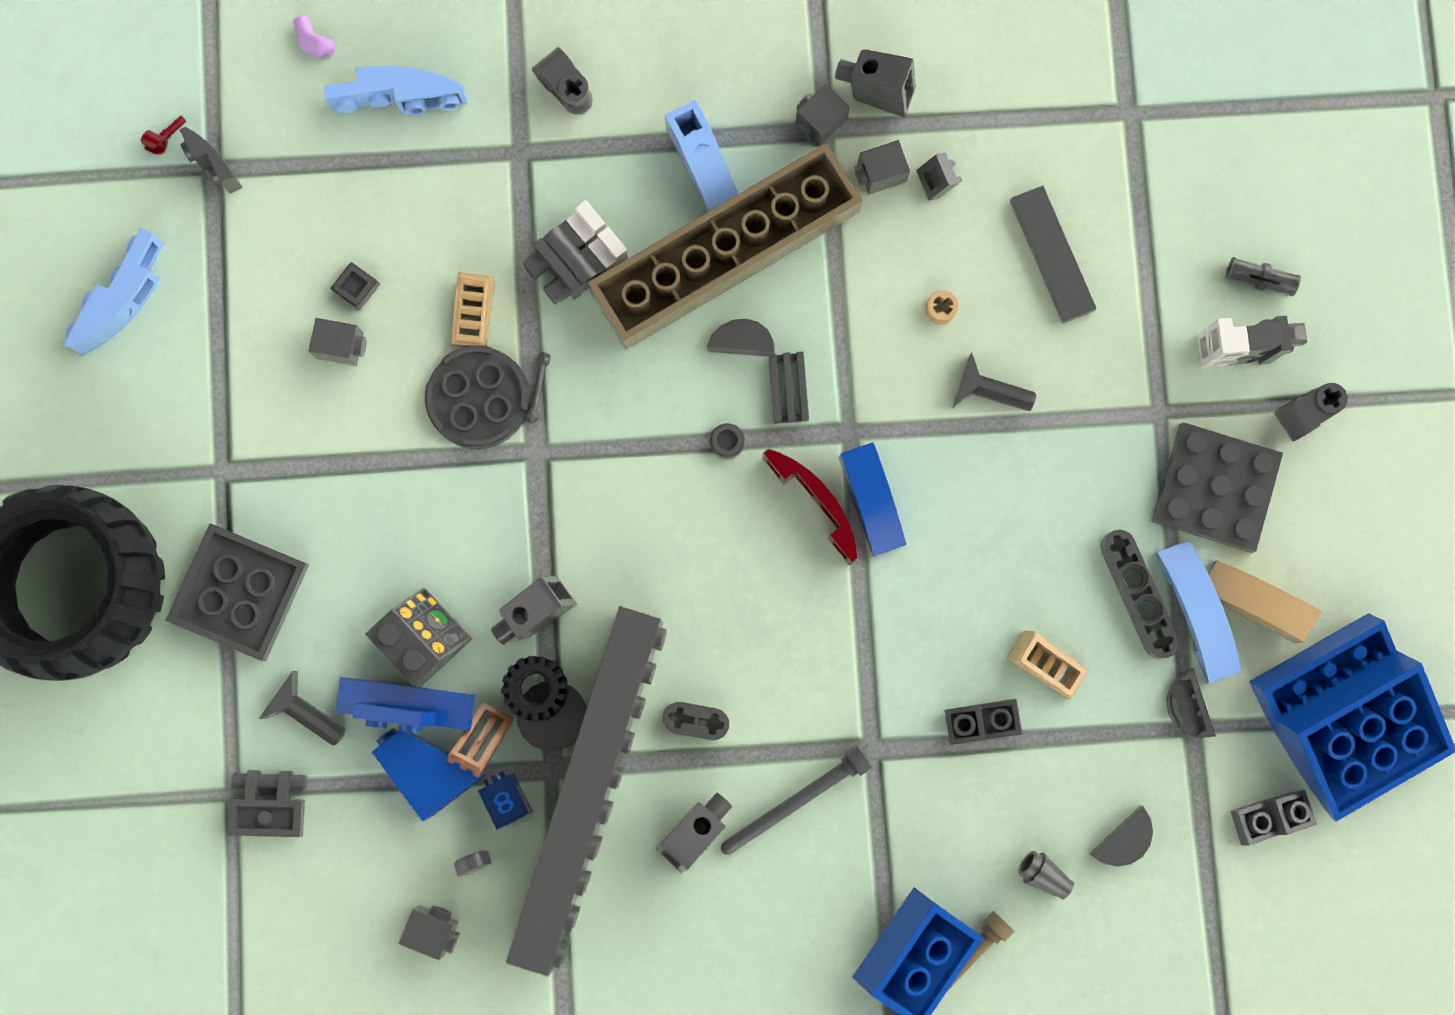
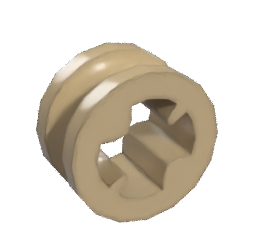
M945 290L933 293L926 305L928 318L936 324L950 322L958 310L956 297L951 292ZM937 300L941 304L948 302L950 306L947 311L950 313L946 315L942 311L937 314L934 310L937 304L934 302Z

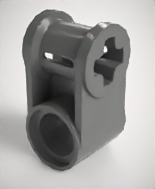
M555 48L532 67V71L540 83L556 97L569 113L580 115L591 108L593 98L588 82L561 48Z
M1327 383L1292 400L1273 413L1292 442L1318 428L1324 421L1341 412L1346 407L1348 395L1341 385ZM1328 396L1330 401L1325 406L1322 400Z

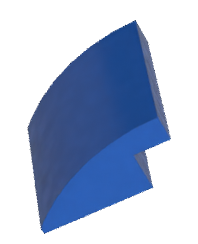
M1370 613L1249 681L1265 716L1296 769L1335 822L1455 753L1454 742L1422 663L1397 651L1385 621Z

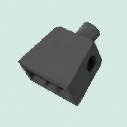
M863 49L860 51L856 63L840 59L835 72V79L851 83L855 100L902 117L906 116L916 89L914 61L912 58Z
M542 576L499 609L504 619L494 625L491 631L502 645L515 636L518 639L529 638L573 608L577 603L558 576ZM526 610H527V612H528V620H527V618H526V616H525V611H526Z
M717 792L705 806L698 802L655 849L679 872L687 871L724 830L726 826L720 820L732 808V805ZM697 821L702 822L705 826V831L701 835L696 833L693 828Z

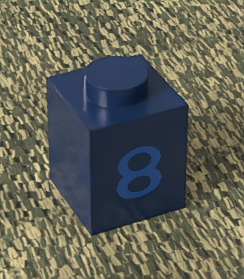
M503 771L498 772L485 779L486 787L478 790L496 830L533 812L515 773L505 776Z

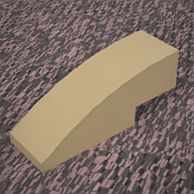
M1218 560L1214 562L1208 572L1222 605L1258 626H1266L1293 643L1306 641L1322 612L1297 597Z

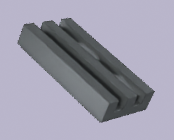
M803 351L796 352L795 354L788 352L782 355H776L775 353V357H769L774 424L809 421ZM790 362L797 363L801 414L796 415ZM777 363H783L788 415L782 416Z

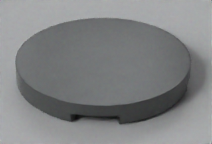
M480 345L457 349L441 359V363L433 371L425 389L426 410L438 432L450 442L469 449L491 448L511 438L522 426L530 404L529 386L519 365L506 354L492 347Z

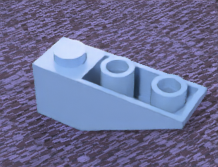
M694 100L665 114L666 130L708 212L738 195L712 130L697 101Z

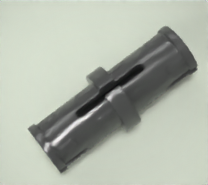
M1236 257L1231 258L1226 271L1227 279L1252 284L1257 290L1263 291L1267 288L1289 294V296L1296 294L1301 281L1300 275L1272 269L1271 264L1263 263L1258 265L1237 259Z

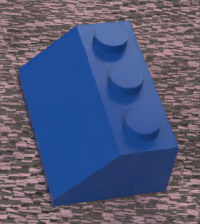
M914 887L852 978L871 996L900 1015H931L984 937Z

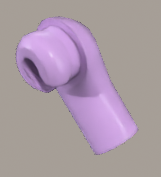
M300 16L293 20L298 43L303 52L318 58H323L324 55H333L335 52L334 41L329 37L324 38L313 33L309 17Z

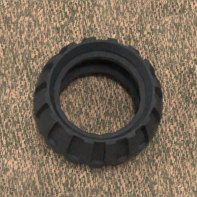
M48 485L39 489H26L6 497L2 501L3 505L0 506V666L14 673L34 679L66 681L91 676L109 669L126 659L130 654V650L136 645L142 644L152 631V627L149 624L154 614L161 612L164 596L160 594V580L165 579L164 563L156 552L157 543L148 528L122 503L103 493L84 487ZM81 526L101 546L108 566L107 593L97 614L77 633L56 641H48L29 627L18 608L15 585L21 562L35 543L54 531Z

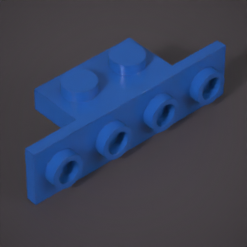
M340 677L335 713L353 715V718L366 719L365 726L387 728L388 723L399 724V731L421 733V727L429 726L471 731L475 695Z

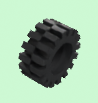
M538 656L521 658L517 660V663L511 665L507 669L508 673L506 676H503L502 682L504 684L503 688H501V694L504 695L505 699L503 701L510 708V712L521 719L530 721L546 720L557 714L558 710L566 702L565 698L566 695L568 696L569 690L567 689V677H565L561 667L550 659ZM534 674L543 676L549 686L547 696L537 703L527 701L521 690L524 680Z

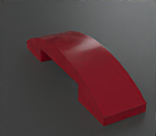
M767 449L763 453L762 459L782 484L785 485L795 477L837 528L829 535L828 540L850 566L858 558L856 543L849 521L836 498L824 483L802 464L780 452Z

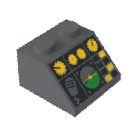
M426 588L421 589L391 609L365 633L374 645L415 687H422L473 639Z

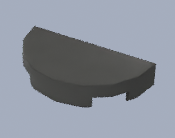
M746 318L731 320L720 325L711 335L706 346L708 352L775 357V344L768 329L759 322Z
M1194 668L1179 674L1169 687L1166 698L1168 714L1173 723L1185 734L1198 738L1216 737Z
M1139 806L1089 854L1101 863L1116 867L1131 865L1142 858L1149 849L1153 836L1151 818L1144 806Z

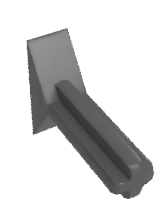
M971 352L953 408L968 396L974 394L1018 409L1031 411L1035 404L1036 393L980 375Z
M298 671L290 673L259 718L266 719L284 712L333 746L341 741L346 732L343 726L298 696Z

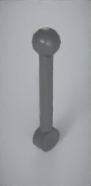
M540 352L537 357L539 368L531 408L526 413V419L530 423H534L539 419L537 408L545 368L550 363L551 358L550 354Z

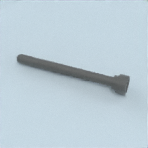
M855 745L844 752L846 756L841 759V764L725 840L721 844L722 853L725 855L732 854L847 776L851 775L854 777L857 774L862 776L871 770L872 767L858 746Z

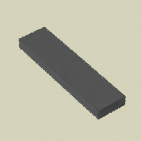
M1044 186L1012 197L1010 203L1062 323L1064 324L1094 312L1097 308Z

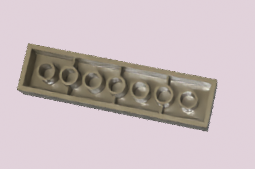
M825 143L589 281L590 292L625 350L855 216L860 212L863 200L831 149Z

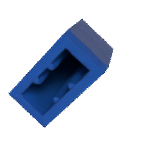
M394 728L376 741L379 746L372 751V754L422 822L429 820L485 777L483 772L478 778L472 775V770L467 769L465 771L461 769V764L447 762L450 753L411 732H396Z

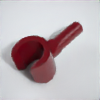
M180 115L166 129H163L160 134L147 130L141 137V143L145 145L144 149L156 155L163 154L167 149L168 139L186 123V120Z

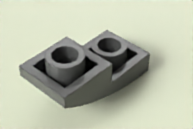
M187 127L179 129L185 140L180 145L189 162L196 161L203 170L208 169L214 183L217 186L222 184L230 194L243 188L229 165L205 139Z
M1017 699L944 710L950 745L1023 734Z
M1305 790L1280 795L1230 811L1241 846H1250L1278 835H1288L1317 825Z

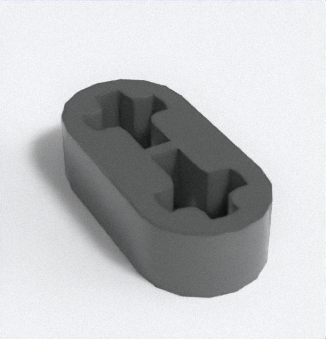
M674 702L663 713L665 727L675 734L718 740L723 738L729 729L727 715L717 708L685 702ZM677 707L684 708V715L695 717L694 724L682 723L680 728H675L674 721L669 720V714L676 713ZM712 714H718V719L720 722H724L723 729H717L715 735L709 734L708 727L697 725L698 719H710Z

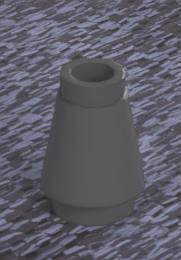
M1029 852L1019 866L1018 874L1023 877V882L1059 897L1062 900L1067 898L1073 890L1074 882L1043 852Z

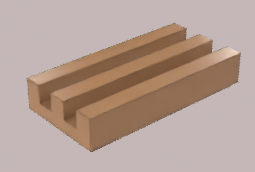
M482 702L472 717L471 731H463L448 755L447 762L451 764L457 762L461 764V769L465 771L470 769L473 771L472 775L479 778L510 728L514 717ZM485 713L491 715L467 755L461 754V751ZM497 720H501L502 724L479 761L473 760Z

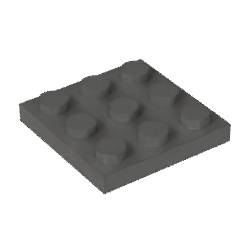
M1182 422L1178 427L1152 522L1250 553L1256 552L1283 453Z
M210 523L165 621L266 662L309 564Z

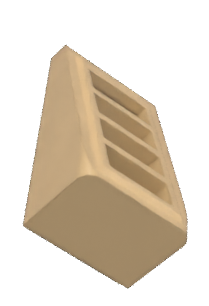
M458 273L452 345L463 347L487 346L495 289L493 277ZM467 287L482 288L483 293L469 292ZM466 300L482 302V307L465 306ZM463 316H481V321L463 320ZM465 328L480 330L479 336L461 334V330Z
M1023 631L1007 656V660L1070 700L1089 671L1035 631ZM1043 652H1046L1047 655L1038 668L1036 664ZM1055 661H1060L1053 674L1049 676L1048 673ZM1069 667L1072 671L1062 685L1059 681Z

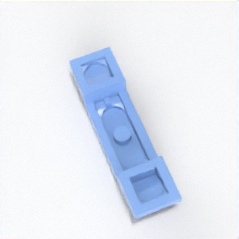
M1188 540L1156 552L1155 554L1168 585L1172 584L1197 647V650L1194 652L1206 683L1210 684L1242 672L1237 648L1226 614L1214 585L1191 542Z

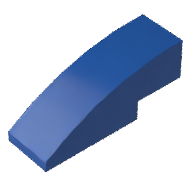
M874 442L840 453L839 461L850 488L849 493L873 557L906 546L897 509Z

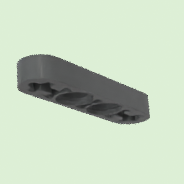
M1119 529L1108 533L1101 541V552L1145 651L1156 659L1171 657L1178 650L1179 639L1135 539L1125 530ZM1113 537L1117 541L1124 540L1126 547L1122 549L1125 559L1132 556L1134 562L1126 563L1118 568L1116 562L1123 561L1119 551L1112 552L1110 549V545L1114 543ZM1129 568L1137 570L1141 575V583L1136 588L1128 587L1123 580L1124 572ZM1144 600L1150 601L1156 610L1155 616L1149 621L1142 619L1138 614V605ZM1161 621L1163 627H1158L1156 630L1161 638L1167 637L1169 643L1165 645V652L1161 648H1154L1153 643L1157 641L1156 633L1154 630L1146 632V626L1155 625Z

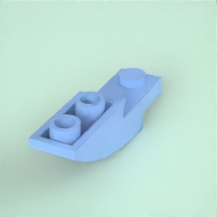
M411 67L356 68L357 81L323 86L325 100L332 111L340 113H351L356 111L357 108L365 106L383 108L389 106L391 102H396L401 114L421 115L429 109L453 110L461 104L468 103L462 84L448 77Z
M140 228L137 235L130 239L126 249L127 254L121 266H118L111 275L110 287L107 289L99 284H95L93 290L85 295L82 302L83 309L77 320L71 323L67 329L64 346L80 355H85L116 335L140 311L160 281V278L150 271L164 245L158 237Z

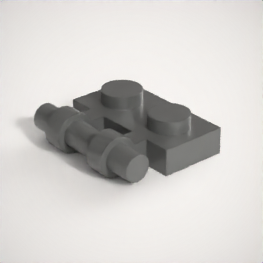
M248 770L247 773L233 774V788H245L244 798L230 799L227 835L303 836L305 800H291L292 789H306V775H293L292 771H280L279 774H261L260 770ZM260 788L277 789V798L259 799Z

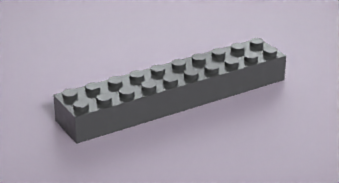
M619 606L508 953L507 964L548 977L554 968L560 969L561 964L565 960L570 942L564 941L566 931L571 933L576 925L581 907L576 906L575 902L577 896H583V893L586 892L592 874L591 871L586 870L588 861H594V858L598 855L603 839L602 836L597 835L600 824L605 825L609 820L614 803L608 800L611 788L616 789L619 787L625 768L619 766L622 753L629 754L635 737V733L630 732L633 718H641L646 702L645 698L640 697L644 683L648 685L652 683L657 665L651 661L655 649L662 651L667 631L665 628H662L663 621L660 618Z

